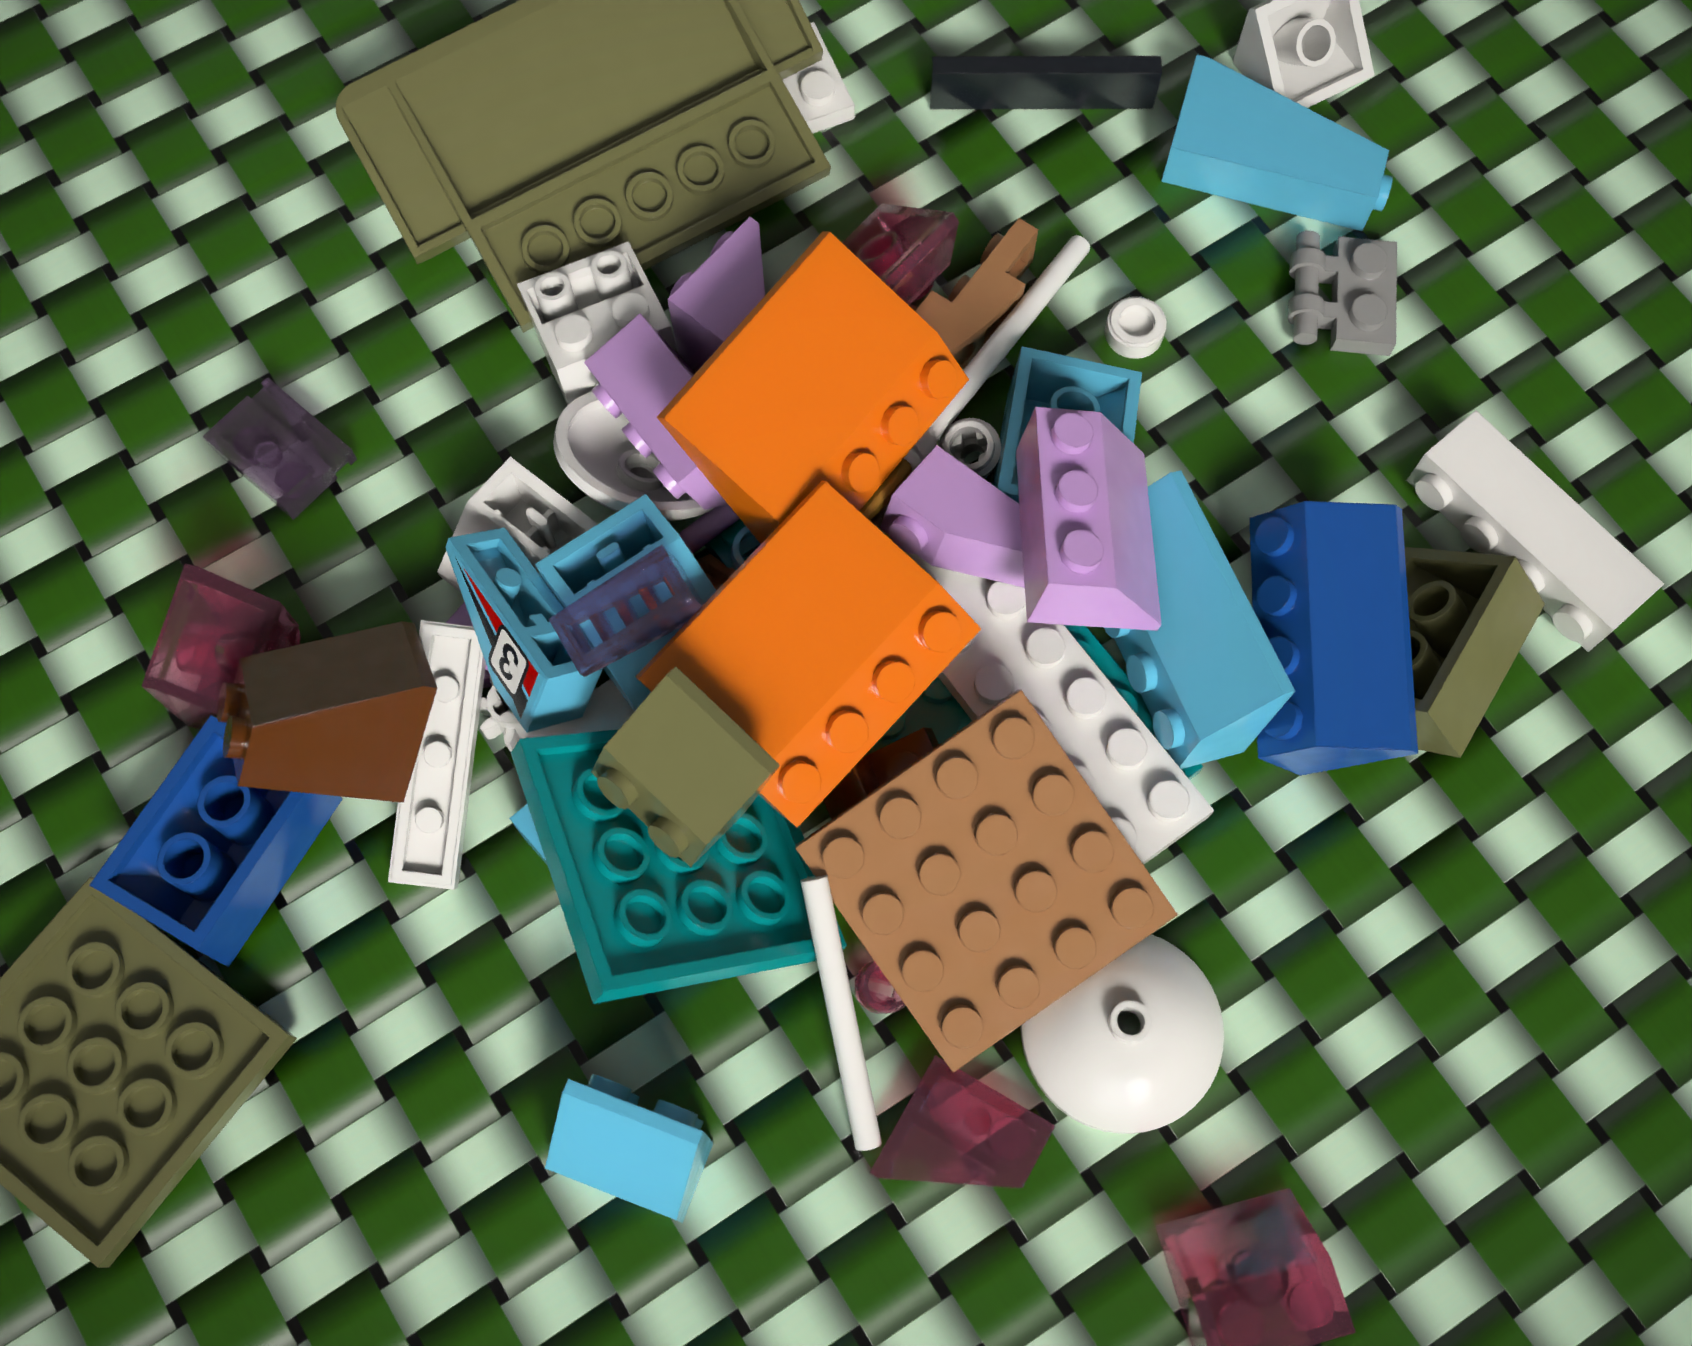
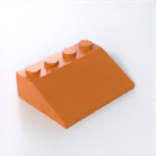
M822 231L660 412L657 419L760 544H762L821 480L828 482L860 511L969 381V378L938 332L831 232Z
M821 480L635 677L652 692L674 667H677L780 764L759 795L798 828L975 637L981 628L931 575L828 482Z

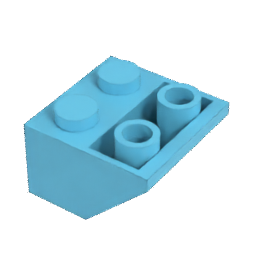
M595 1074L591 1075L587 1086L568 1079L562 1092L545 1169L683 1223L714 1143L704 1131H701L703 1121L697 1118V1114L662 1100L657 1101L653 1112L637 1106L640 1097L631 1093L632 1089Z

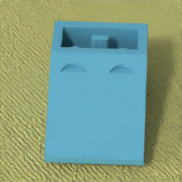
M647 494L535 564L544 582L603 661V670L634 712L651 693L635 676L716 592V589L682 538Z

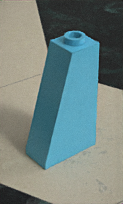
M1196 55L1161 182L1363 231L1372 210L1382 211L1384 209L1393 177L1384 175L1389 153L1388 149L1209 57Z

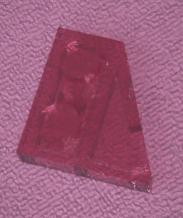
M935 1055L869 1174L878 1180L892 1179L933 1182L936 1184H965L1021 1189L1035 1166L1055 1125L960 1069L953 1073L946 1062Z

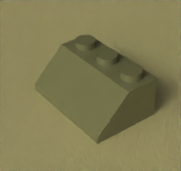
M1406 547L1405 561L1418 750L1461 758L1545 603L1515 556Z

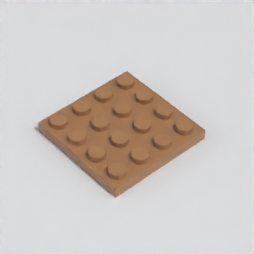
M1020 689L795 846L815 877L828 876L833 903L953 1073L1178 916Z

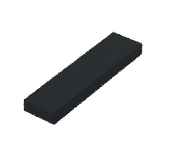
M1161 56L932 57L930 109H1153L1162 76Z

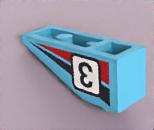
M504 527L448 538L445 548L493 685L526 733L582 718L604 663L507 529Z

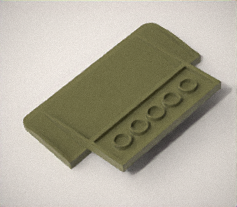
M519 0L350 83L340 92L336 101L337 118L417 265L471 238L523 333L534 328L518 289V283L628 241L644 271L828 176L831 170V165L783 82V79L821 61L823 55L820 42L799 0Z

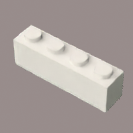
M1474 411L1427 451L1407 479L1415 488L1420 500L1429 508L1442 513L1460 531L1463 540L1473 550L1483 554L1515 556L1544 601L1543 610L1553 619L1557 630L1569 640L1578 642L1587 652L1606 638L1664 585L1657 576L1478 411Z

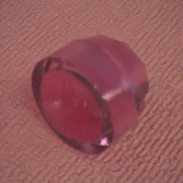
M874 960L868 962L860 969L855 978L854 993L860 1005L876 1014L894 1013L905 1006L895 990H893L892 997L869 990V980L892 986Z

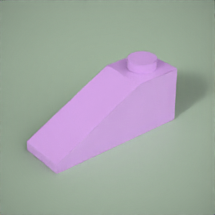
M936 445L892 494L880 528L889 534L893 542L903 551L918 555L931 566L1025 588L1019 503Z

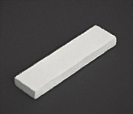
M421 620L419 638L438 688L404 803L398 802L388 882L454 890L458 888L486 662L473 626Z

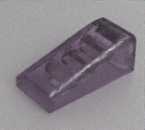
M660 545L549 618V621L579 674L586 677L684 626L704 603L678 560L663 545ZM663 581L673 595L664 603L653 587ZM637 594H640L650 611L641 618L629 600ZM615 607L626 628L618 633L615 632L604 611ZM589 619L603 641L594 649L579 624Z

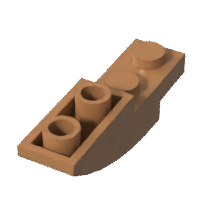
M1020 218L1017 219L1005 236L998 233L990 240L982 254L979 269L971 278L967 275L961 277L950 293L948 300L932 290L918 308L914 305L910 306L938 332L962 369L968 365L1024 295L1025 283L1019 279L1033 262L1038 229Z

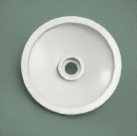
M593 392L578 397L562 411L554 433L553 444L556 458L569 479L597 503L618 512L647 494L667 521L696 517L714 509L704 510L687 493H684L679 499L675 498L653 472V469L660 464L654 453L645 458L623 433L622 428L629 423L628 419L623 413L618 418H615L602 405Z
M1151 934L1022 1024L1021 1040L1026 1062L1033 1078L1046 1097L1058 1109L1072 1119L1093 1129L1117 1134H1134L1155 1130L1174 1122L1190 1111L1203 1098L1210 1088L1221 1063L1224 1027L1217 997L1204 973L1194 961L1176 946ZM1128 1011L1138 1017L1141 1025L1138 1034L1127 1035L1120 1030L1117 1024L1119 1013Z

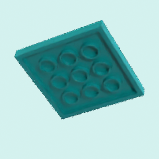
M619 729L518 740L511 755L593 1004L817 961L800 880L814 876V874L795 848L796 844L804 839L800 827H795L759 794L747 811L690 868L680 857H671L660 850L650 838L648 826L629 808L621 809L611 803L600 790L597 778L591 773L603 747ZM837 922L842 949H844L847 944Z

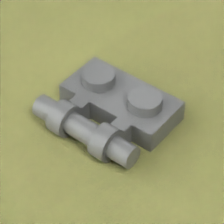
M1315 231L1300 232L1296 236V251L1290 255L1289 275L1295 279V296L1288 302V321L1294 325L1293 341L1301 345L1312 344L1317 341V330L1326 329L1331 330L1330 351L1390 356L1396 345L1397 242L1338 237L1333 248V256H1326L1320 250L1319 233ZM1319 283L1332 284V302L1324 301L1322 297L1318 296Z

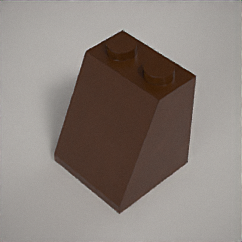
M401 621L240 658L234 683L223 682L217 707L218 722L226 723L223 739V756L225 758H233L237 785L240 787L404 803L438 688L415 624Z

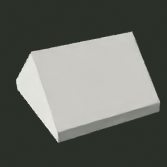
M1267 0L1248 11L1233 58V63L1242 75L1306 108L1375 76L1359 0Z

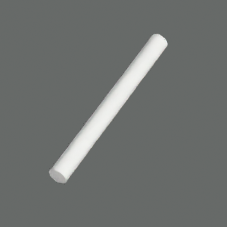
M827 875L811 876L800 880L852 1136L856 1150H871L881 1146L882 1140Z

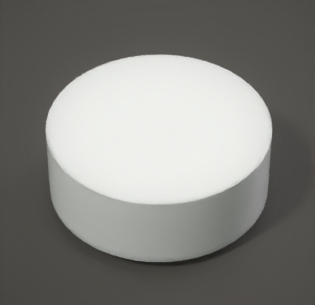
M1124 298L1118 301L1108 314L1105 326L1106 341L1116 353L1123 357L1132 359L1147 357L1153 354L1162 343L1167 325L1165 314L1155 302L1147 298Z

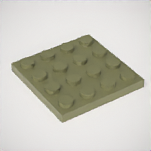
M90 876L0 978V1184L98 1268H109L297 1038L159 927L91 887L90 883L94 878Z

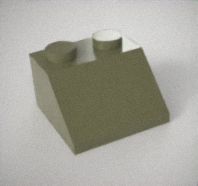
M674 667L603 747L591 773L597 778L600 790L611 803L621 809L629 808L648 826L649 836L660 850L671 857H680L691 868L747 811L780 764L677 667Z

